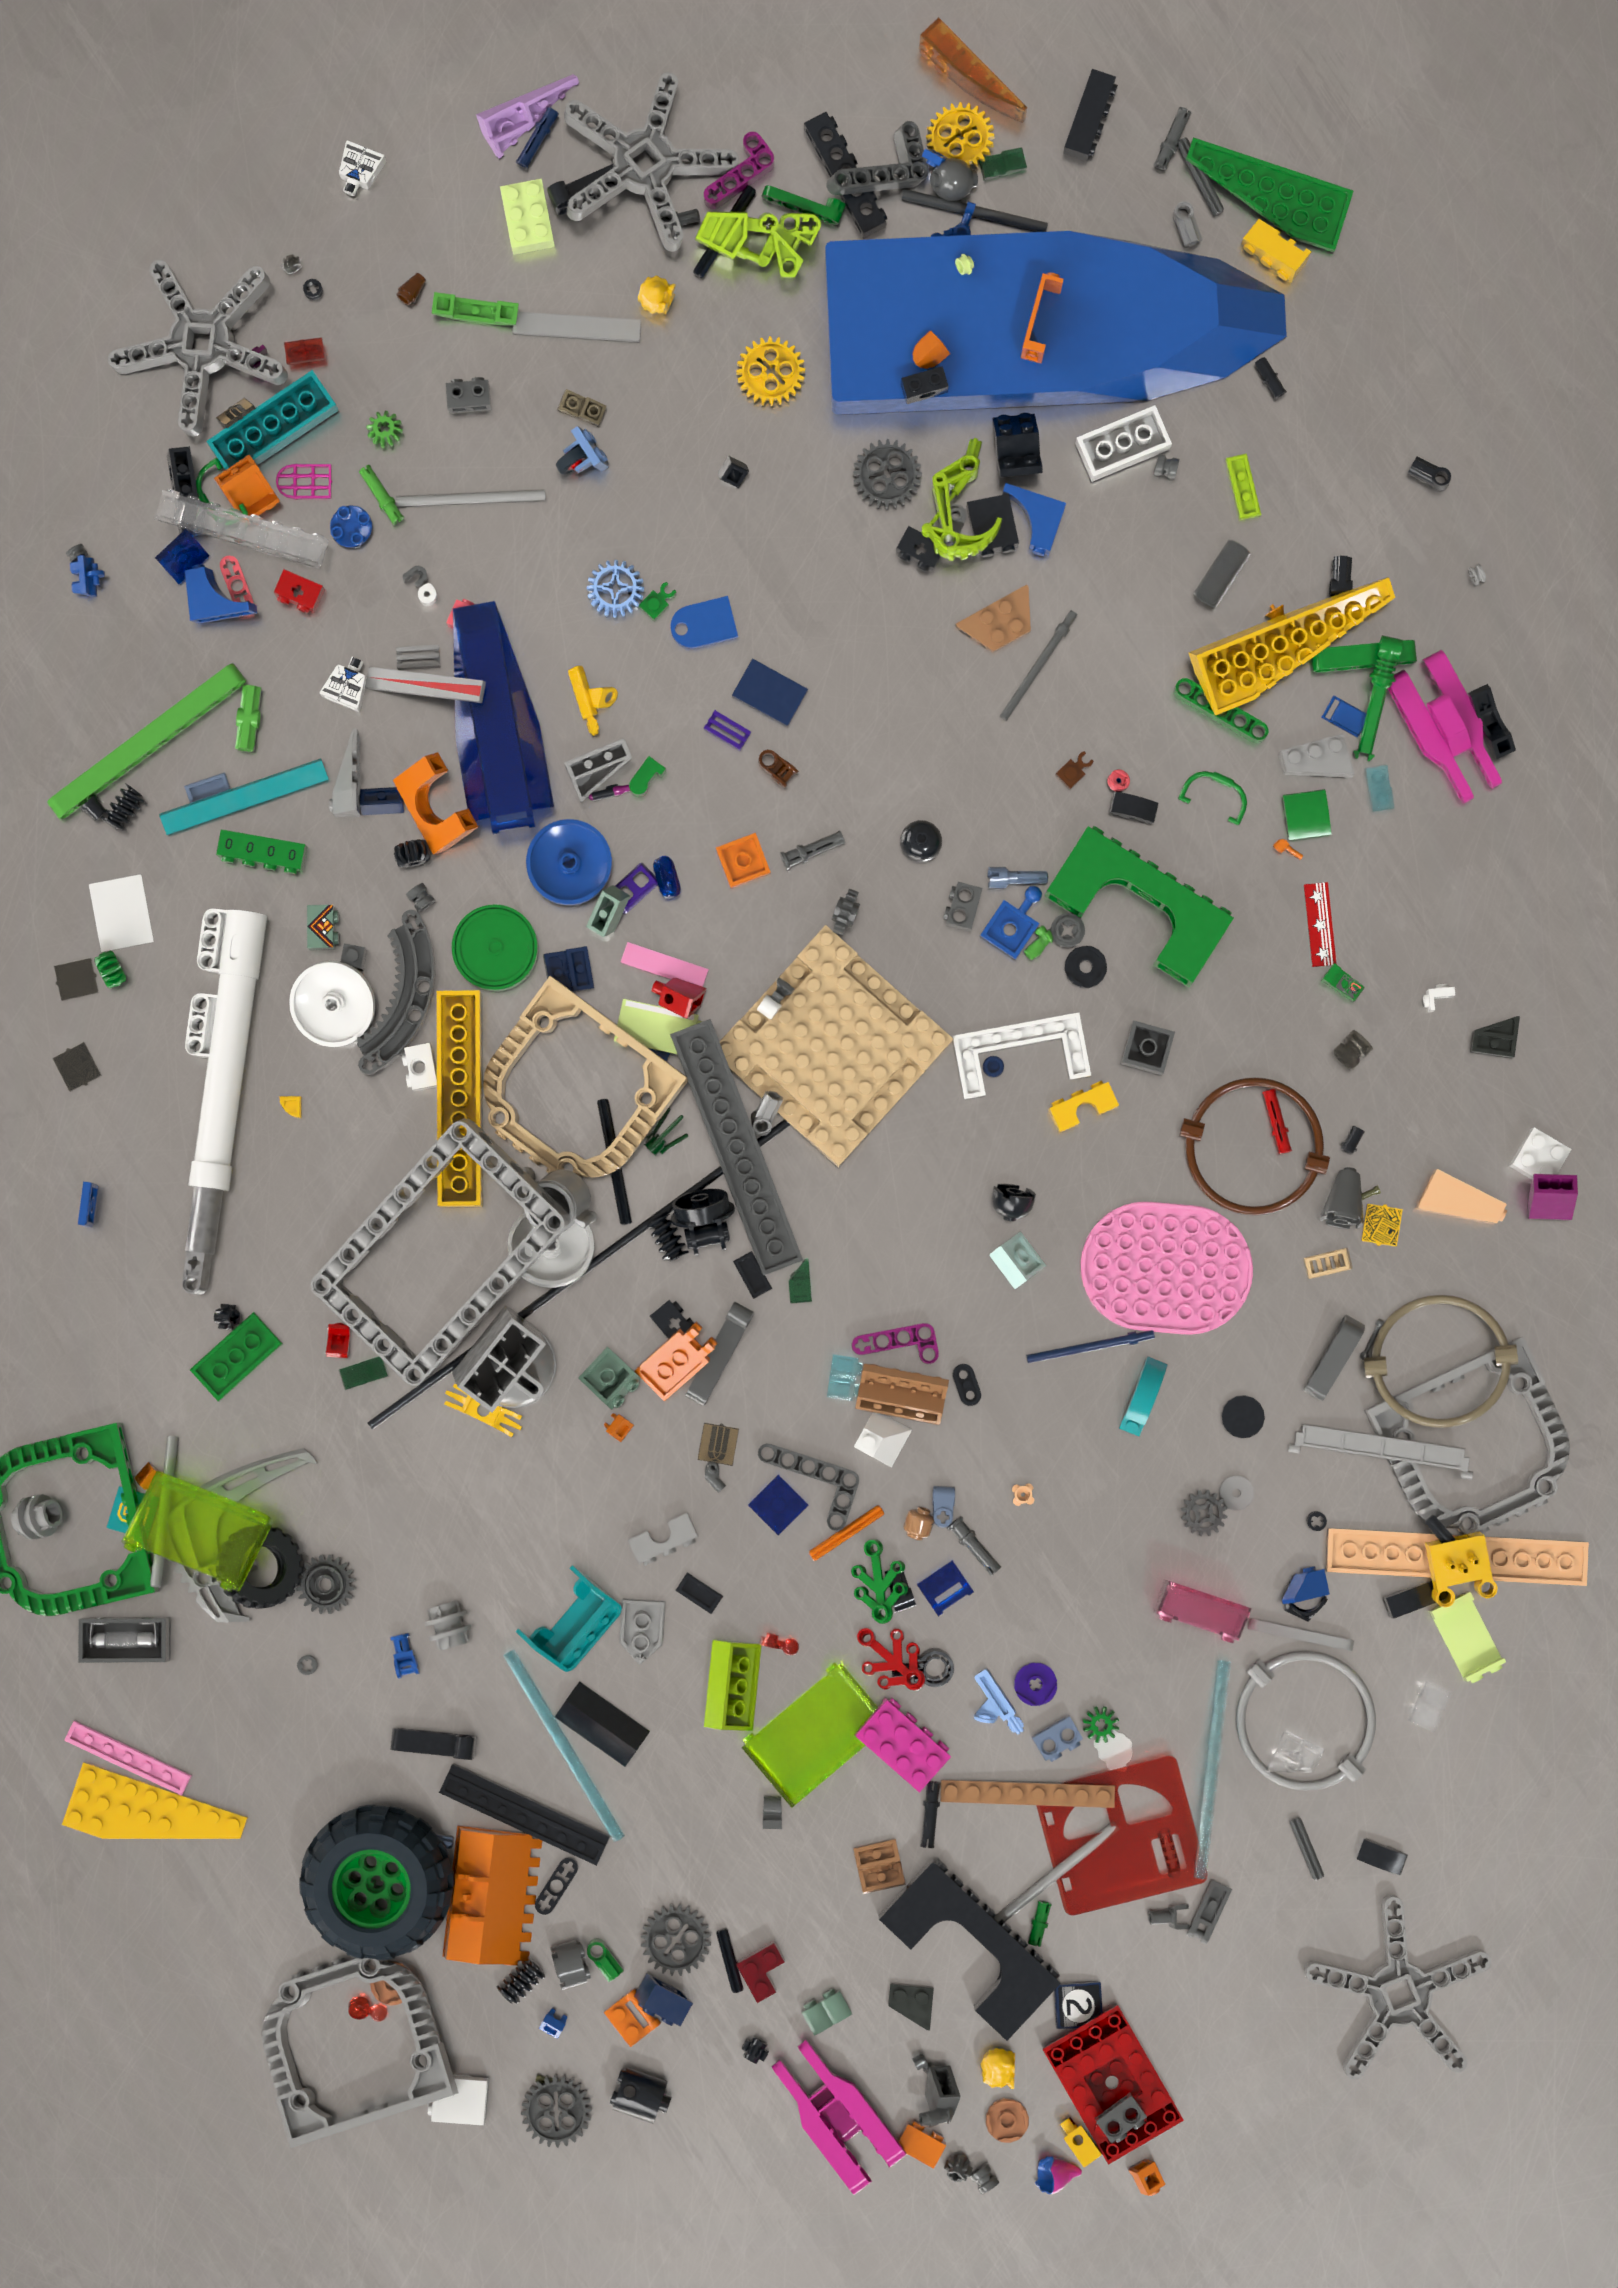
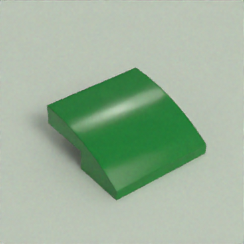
M1325 789L1283 795L1284 815L1286 817L1289 840L1331 834Z

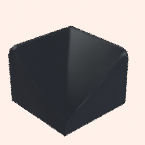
M728 455L718 475L720 480L739 488L749 469L745 463Z

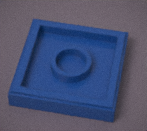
M83 1181L78 1225L92 1227L94 1225L99 1187L97 1184Z

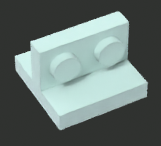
M1022 1232L1016 1234L990 1254V1257L1014 1289L1046 1267V1264Z

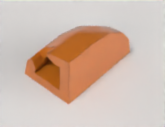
M929 331L921 338L913 350L915 364L924 369L936 366L950 355L945 345L932 331Z

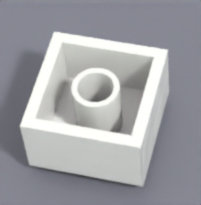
M1534 1127L1529 1130L1509 1167L1531 1180L1533 1179V1174L1557 1175L1572 1149Z

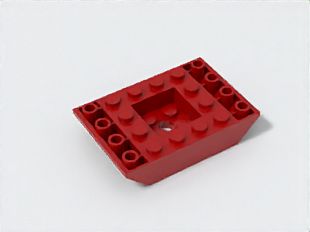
M1118 2005L1042 2049L1108 2165L1184 2121ZM1109 2076H1115L1118 2079V2084L1113 2088L1106 2086L1105 2082ZM1128 2093H1131L1147 2118L1144 2119L1145 2123L1136 2130L1132 2128L1126 2132L1127 2137L1122 2141L1111 2143L1096 2123L1095 2118ZM1128 2108L1125 2112L1127 2118H1134L1137 2114L1135 2108ZM1111 2121L1107 2125L1109 2131H1116L1119 2128L1117 2121Z

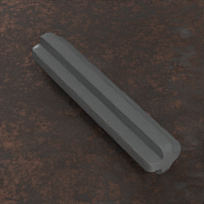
M1300 1817L1292 1819L1290 1821L1291 1827L1312 1878L1319 1880L1324 1877V1873Z

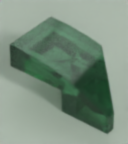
M805 1259L801 1266L790 1275V1303L812 1302L809 1259Z

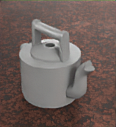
M529 1167L523 1168L535 1181L536 1177L533 1169ZM563 1169L555 1170L537 1182L569 1214L570 1224L564 1231L575 1223L581 1228H585L597 1219V1214L588 1210L591 1198L589 1189L584 1180L576 1173ZM522 1186L523 1193L529 1196V1189L526 1186ZM525 1210L527 1219L536 1227L538 1222ZM554 1216L553 1223L556 1226H560V1219Z

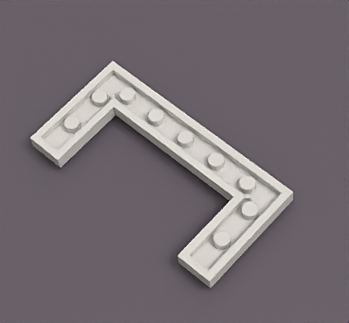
M1079 1013L952 1036L964 1100L986 1095L978 1057L979 1053L1062 1038L1069 1079L1073 1080L1091 1076Z

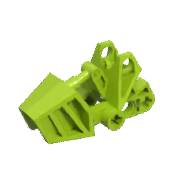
M707 212L697 232L695 241L731 260L737 256L744 260L754 261L761 267H766L775 253L780 276L795 277L804 261L796 251L801 241L809 246L812 245L820 230L821 221L816 215L811 213H786L781 216L778 222L777 217L768 212L761 214L759 218L748 217L747 212ZM767 217H770V220L773 221L769 228L763 225V221H767ZM788 217H792L795 220V225L791 229L784 227V221ZM800 217H802V222H808L809 218L816 222V225H813L810 230L806 225H801L802 229L798 230ZM747 231L771 233L760 254L749 251V248L742 246L747 239ZM786 261L794 263V269L791 272L783 270V264Z

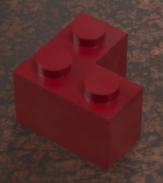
M775 1941L736 1962L737 1968L757 2003L776 1993L777 1989L767 1972L785 1963V1959Z

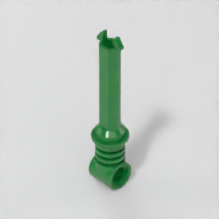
M1381 636L1377 651L1379 659H1376L1378 664L1374 666L1377 669H1374L1369 677H1372L1373 688L1358 749L1353 751L1357 759L1359 752L1369 754L1367 761L1375 757L1372 751L1387 690L1392 686L1393 682H1396L1395 674L1392 672L1396 671L1394 666H1397V663L1395 661H1398L1403 646L1402 639Z

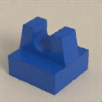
M552 2008L546 2014L539 2029L558 2039L566 2025L567 2016L563 2015L560 2020L555 2019L554 2014L556 2010Z

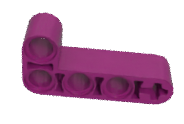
M748 132L743 138V149L749 158L707 186L704 190V203L708 208L717 209L741 193L747 185L751 186L774 168V154L757 132ZM754 140L758 142V145L751 148L747 143ZM763 157L771 160L768 164H761L759 162ZM746 169H750L753 171V174L749 177H746L742 174V172ZM732 181L736 186L729 189L725 187V184ZM709 195H717V199L714 200L713 198H710Z
M927 1323L859 1335L852 1341V1350L858 1355L917 1345L919 1357L923 1363L932 1364L939 1357L934 1328ZM922 1327L930 1329L931 1336L928 1339H922L919 1336V1330ZM906 1331L909 1334L910 1339L907 1343H900L897 1336L899 1332ZM884 1335L888 1338L889 1343L886 1347H879L877 1345L876 1339L878 1336ZM868 1337H873L875 1350H871V1345L864 1347V1351H860L859 1348L855 1347L859 1339L866 1343L870 1342ZM927 1348H931L935 1352V1357L931 1361L925 1360L923 1357V1351Z

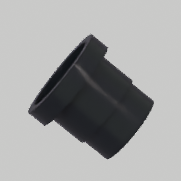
M96 794L80 807V810L82 812L85 811L94 821L102 816L106 810L97 800Z

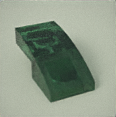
M1022 147L1005 150L1001 154L984 157L985 162L979 160L983 180L998 178L1027 169Z
M380 1357L338 1370L344 1390L388 1376L383 1359Z

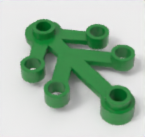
M873 1539L865 1543L864 1552L867 1556L871 1557L874 1579L866 1573V1568L863 1565L854 1566L851 1573L854 1578H859L876 1593V1601L869 1596V1591L864 1586L857 1587L854 1590V1596L872 1609V1617L876 1622L885 1624L893 1617V1605L901 1595H905L908 1591V1587L904 1582L896 1583L893 1586L891 1595L887 1600L885 1599V1591L897 1574L904 1572L905 1564L900 1560L892 1562L890 1570L883 1578L880 1554L883 1552V1545L879 1540ZM874 1544L877 1545V1551L873 1549ZM896 1564L900 1565L899 1571L895 1568ZM857 1568H860L861 1570L860 1575H858L856 1572ZM899 1585H901L903 1588V1591L901 1593L898 1591ZM860 1589L864 1592L863 1597L859 1595ZM882 1609L885 1610V1616L881 1614Z

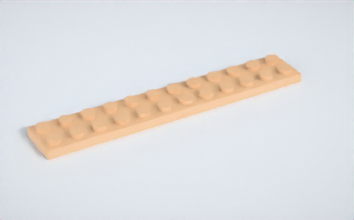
M1328 1528L1326 1572L1431 1577L1425 1543L1439 1539L1434 1534ZM1485 1537L1493 1581L1587 1586L1589 1542Z

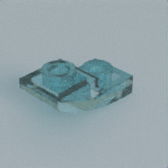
M1388 765L1365 768L1372 811L1393 809L1394 801L1392 787H1390Z

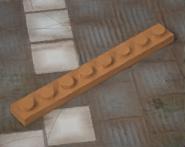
M942 1779L941 1802L1115 1808V1785Z

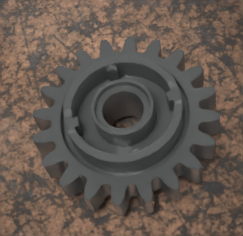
M320 1555L319 1562L312 1557V1565L304 1563L306 1571L303 1570V1574H301L303 1578H299L301 1579V1586L297 1587L296 1591L303 1592L298 1598H306L304 1606H308L311 1603L312 1612L317 1607H319L320 1614L324 1613L325 1608L328 1614H332L333 1607L337 1611H341L339 1604L347 1606L348 1603L345 1598H353L349 1590H356V1588L351 1586L350 1583L354 1582L356 1578H349L353 1570L346 1571L345 1568L348 1563L340 1565V1557L336 1558L333 1562L332 1555H328L327 1560L324 1559L323 1555ZM324 1578L331 1581V1588L328 1591L323 1590L320 1586V1582Z

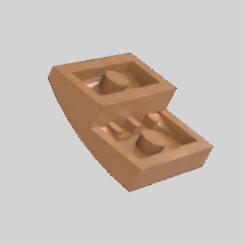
M896 1839L853 1849L863 1894L906 1885Z

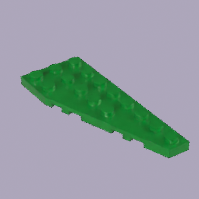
M1193 137L1186 157L1187 161L1291 238L1331 252L1335 251L1354 192L1353 190Z

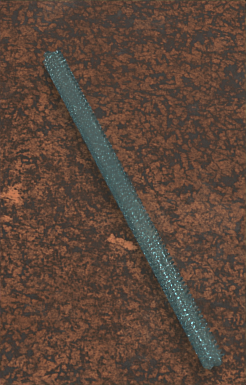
M511 1650L503 1657H506L505 1660L510 1664L509 1667L512 1666L511 1669L514 1671L513 1673L518 1678L519 1683H521V1687L525 1690L524 1692H527L528 1699H531L532 1706H535L534 1709L537 1708L535 1711L539 1713L538 1716L542 1718L541 1720L546 1725L545 1727L550 1732L549 1734H552L551 1737L554 1739L553 1741H556L557 1748H560V1753L564 1755V1760H567V1765L571 1767L570 1769H573L571 1771L575 1774L574 1776H577L576 1779L579 1781L578 1783H581L580 1786H582L581 1788L586 1793L585 1795H588L589 1802H592L591 1805L594 1804L592 1807L596 1809L595 1812L598 1811L596 1814H599V1819L603 1821L602 1823H605L603 1825L607 1828L606 1830H609L610 1837H613L612 1840L615 1839L613 1842L622 1839L625 1835L621 1832L622 1830L617 1825L618 1823H615L616 1820L611 1816V1811L607 1809L608 1806L603 1802L604 1800L600 1797L601 1795L596 1790L597 1788H594L593 1781L588 1776L587 1771H585L586 1769H584L583 1764L579 1762V1757L575 1755L576 1752L571 1748L572 1746L567 1741L566 1736H564L565 1734L560 1729L561 1727H558L557 1720H554V1715L550 1713L551 1710L546 1706L547 1704L542 1699L541 1694H539L540 1692L535 1687L536 1685H533L534 1682L531 1680L532 1678H529L530 1675L525 1671L526 1668L521 1664L522 1661L517 1657L518 1655L514 1652L515 1650Z
M1224 1660L1218 1661L1220 1664H1218L1219 1669L1217 1670L1219 1672H1217L1218 1677H1216L1218 1680H1216L1217 1688L1215 1690L1217 1691H1215L1216 1696L1214 1698L1216 1699H1214L1215 1704H1213L1215 1707H1213L1214 1712H1212L1214 1714L1212 1717L1214 1718H1212L1213 1723L1211 1725L1213 1726H1211L1212 1731H1210L1212 1734H1210L1211 1737L1209 1739L1211 1741L1209 1744L1211 1745L1208 1747V1752L1210 1753L1207 1756V1763L1209 1764L1206 1766V1771L1208 1772L1205 1775V1782L1207 1783H1204L1205 1791H1203L1206 1794H1203V1801L1205 1802H1202L1203 1810L1201 1811L1203 1813H1201L1202 1818H1200L1202 1820L1200 1823L1202 1824L1199 1826L1201 1828L1199 1829L1201 1831L1199 1832L1200 1835H1198V1842L1200 1843L1197 1846V1853L1199 1854H1196L1197 1862H1195L1198 1865H1195L1196 1870H1194L1196 1872L1194 1877L1203 1880L1207 1878L1204 1877L1207 1876L1205 1873L1208 1870L1206 1869L1208 1866L1205 1865H1208L1206 1862H1209L1207 1861L1209 1859L1207 1854L1210 1853L1207 1851H1210L1208 1846L1211 1844L1208 1843L1211 1842L1208 1840H1211L1209 1835H1212V1833L1209 1832H1212L1210 1827L1213 1826L1210 1825L1213 1824L1210 1821H1213L1211 1818H1214L1211 1817L1214 1816L1211 1813H1214L1212 1810H1215L1213 1809L1215 1806L1212 1805H1215L1213 1803L1215 1800L1213 1799H1216L1214 1798L1216 1796L1214 1791L1217 1790L1214 1788H1217L1215 1783L1218 1782L1215 1780H1218L1216 1775L1219 1774L1216 1773L1219 1772L1216 1769H1219L1217 1767L1220 1766L1217 1765L1220 1764L1217 1761H1220L1218 1756L1221 1754L1218 1753H1221L1219 1748L1222 1747L1219 1746L1222 1745L1219 1742H1222L1220 1739H1223L1220 1738L1223 1737L1220 1734H1223L1221 1729L1224 1727L1221 1726H1224L1222 1723L1225 1720L1222 1719L1225 1718L1222 1715H1225L1223 1712H1226L1223 1711L1226 1710L1223 1707H1226L1224 1704H1227L1225 1703L1227 1700L1224 1699H1227L1225 1693L1228 1692L1225 1691H1228L1226 1685H1229L1226 1684L1229 1683L1226 1680H1229L1227 1677L1230 1676L1227 1675L1230 1673L1227 1672H1230L1228 1669H1231L1228 1667L1231 1666L1228 1665L1231 1662Z

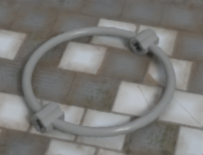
M1302 1651L1279 1656L1267 1664H1264L1259 1659L1249 1668L1247 1673L1251 1676V1679L1242 1692L1237 1709V1731L1246 1756L1262 1775L1279 1785L1296 1790L1323 1789L1335 1785L1347 1777L1354 1782L1363 1775L1366 1769L1361 1764L1369 1753L1374 1740L1376 1713L1367 1686L1351 1667L1327 1654ZM1292 1661H1319L1339 1669L1356 1685L1366 1706L1367 1731L1359 1753L1356 1757L1350 1753L1338 1765L1341 1771L1323 1780L1295 1781L1276 1774L1257 1757L1247 1736L1245 1724L1246 1709L1254 1688L1257 1684L1263 1688L1275 1676L1272 1672L1273 1669Z

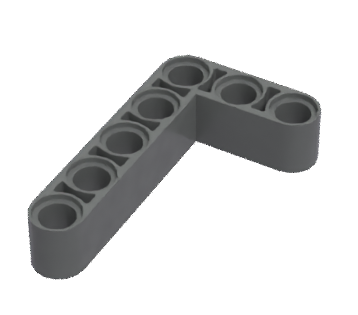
M906 121L894 133V141L899 158L898 164L838 170L827 180L826 187L828 191L833 195H844L918 186L928 176V166L926 158L922 157L924 149L916 123Z
M737 1302L733 1303L725 1318L726 1321L715 1339L718 1343L714 1346L715 1349L707 1355L710 1361L697 1372L685 1395L686 1397L703 1406L706 1404L754 1315L752 1310Z
M766 1443L760 1446L758 1457L764 1463L837 1486L827 1517V1525L833 1531H839L845 1527L859 1485V1476L856 1472ZM764 1447L773 1449L774 1455L771 1459L767 1460L762 1457L761 1451ZM787 1453L793 1455L794 1463L791 1466H785L782 1463L783 1455ZM807 1460H811L815 1464V1469L811 1473L804 1472L802 1464ZM826 1467H832L835 1470V1477L828 1480L824 1478L823 1470ZM846 1474H853L856 1477V1482L853 1486L844 1484L843 1479ZM841 1494L849 1497V1504L845 1507L837 1504V1498ZM832 1516H841L843 1523L840 1527L836 1528L830 1524Z

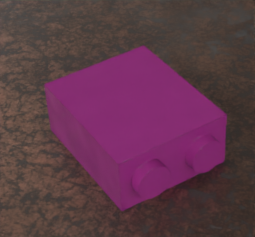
M1533 1174L1528 1199L1529 1219L1572 1220L1578 1196L1577 1175Z

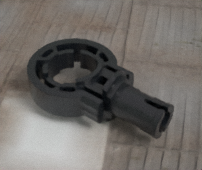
M929 1649L922 1653L921 1656H918V1668H922L920 1671L925 1676L926 1685L940 1687L951 1680L954 1673V1664L947 1652L941 1649ZM939 1655L948 1659L946 1662L941 1657L942 1662L945 1664V1670L941 1674L942 1680L939 1676L932 1677L926 1672L928 1662L932 1659H940ZM903 1663L909 1669V1663ZM897 1670L892 1671V1677L903 1676ZM914 1676V1682H918L917 1676Z

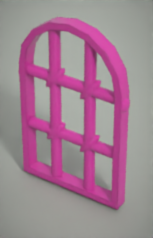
M291 464L280 469L277 474L276 486L280 493L287 498L331 499V464ZM293 467V473L281 474L287 468ZM297 467H311V473L297 474ZM315 467H329V474H315ZM279 477H293V484L279 485ZM299 477H311V484L297 485V479ZM317 477H329V486L315 485V479ZM281 489H293V496L285 494ZM311 489V496H297V490ZM329 489V496H315V490Z

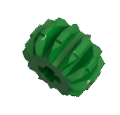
M109 950L95 957V965L108 988L117 987L126 981L125 973L113 951Z
M1096 1706L1094 1707L1095 1715L1087 1711V1715L1091 1719H1083V1723L1090 1726L1084 1727L1083 1731L1092 1730L1087 1736L1089 1739L1093 1738L1096 1734V1743L1100 1742L1101 1736L1103 1741L1107 1743L1108 1738L1106 1735L1109 1734L1110 1737L1115 1738V1734L1111 1730L1118 1731L1119 1727L1112 1725V1723H1117L1119 1719H1110L1115 1713L1113 1710L1106 1715L1107 1707L1103 1706L1102 1712L1099 1713V1709ZM1099 1719H1103V1722L1107 1724L1105 1729L1102 1727L1103 1730H1098V1726L1095 1725L1096 1721L1100 1722Z

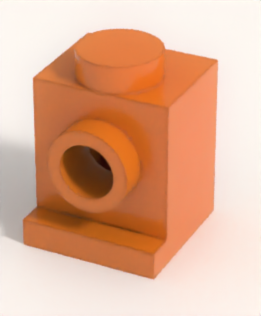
M1144 2159L1128 2169L1141 2194L1153 2196L1160 2191L1161 2187L1166 2185L1154 2161Z

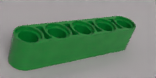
M1403 640L1400 658L1395 663L1397 665L1416 663L1415 640ZM1379 643L1327 647L1312 658L1313 672L1375 668V664H1378L1376 659H1379L1377 656Z
M1182 678L1176 683L1174 694L1180 701L1252 743L1258 744L1266 739L1269 729L1261 720L1238 707L1228 710L1224 716L1214 715L1209 702L1206 705H1201L1197 701L1198 696H1205L1201 685L1188 678ZM1187 685L1190 692L1182 694L1179 691V686ZM1242 717L1245 721V725L1241 727L1237 726L1234 722V718ZM1253 729H1262L1263 736H1254Z

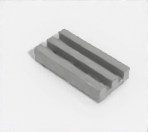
M439 645L396 647L398 670L440 667ZM435 651L433 654L401 655V653ZM435 658V662L402 664V660Z

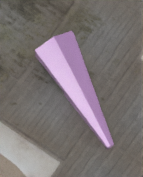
M572 74L476 114L481 132L496 157L501 158L504 155L503 152L510 145L514 146L518 142L517 139L525 131H529L535 126L536 122L541 120L547 107L551 108L557 100H562L566 96L565 93L573 85L579 84L577 76Z

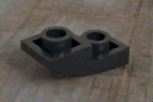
M1114 792L1109 812L1126 819L1135 818L1152 824L1155 821L1158 802L1131 794Z
M1366 1838L1363 1840L1357 1860L1401 1875L1408 1854L1389 1846L1385 1847Z

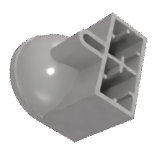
M505 1305L457 1365L452 1374L458 1388L493 1413L497 1406L520 1408L539 1400L548 1391L553 1382L556 1372V1358L554 1350L544 1334Z

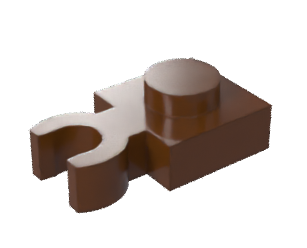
M1085 751L1079 754L1076 763L1070 759L1055 774L1069 789L1073 788L1086 775L1082 769L1091 767L1094 762L1093 760H1090L1088 763L1082 761V757L1086 754Z

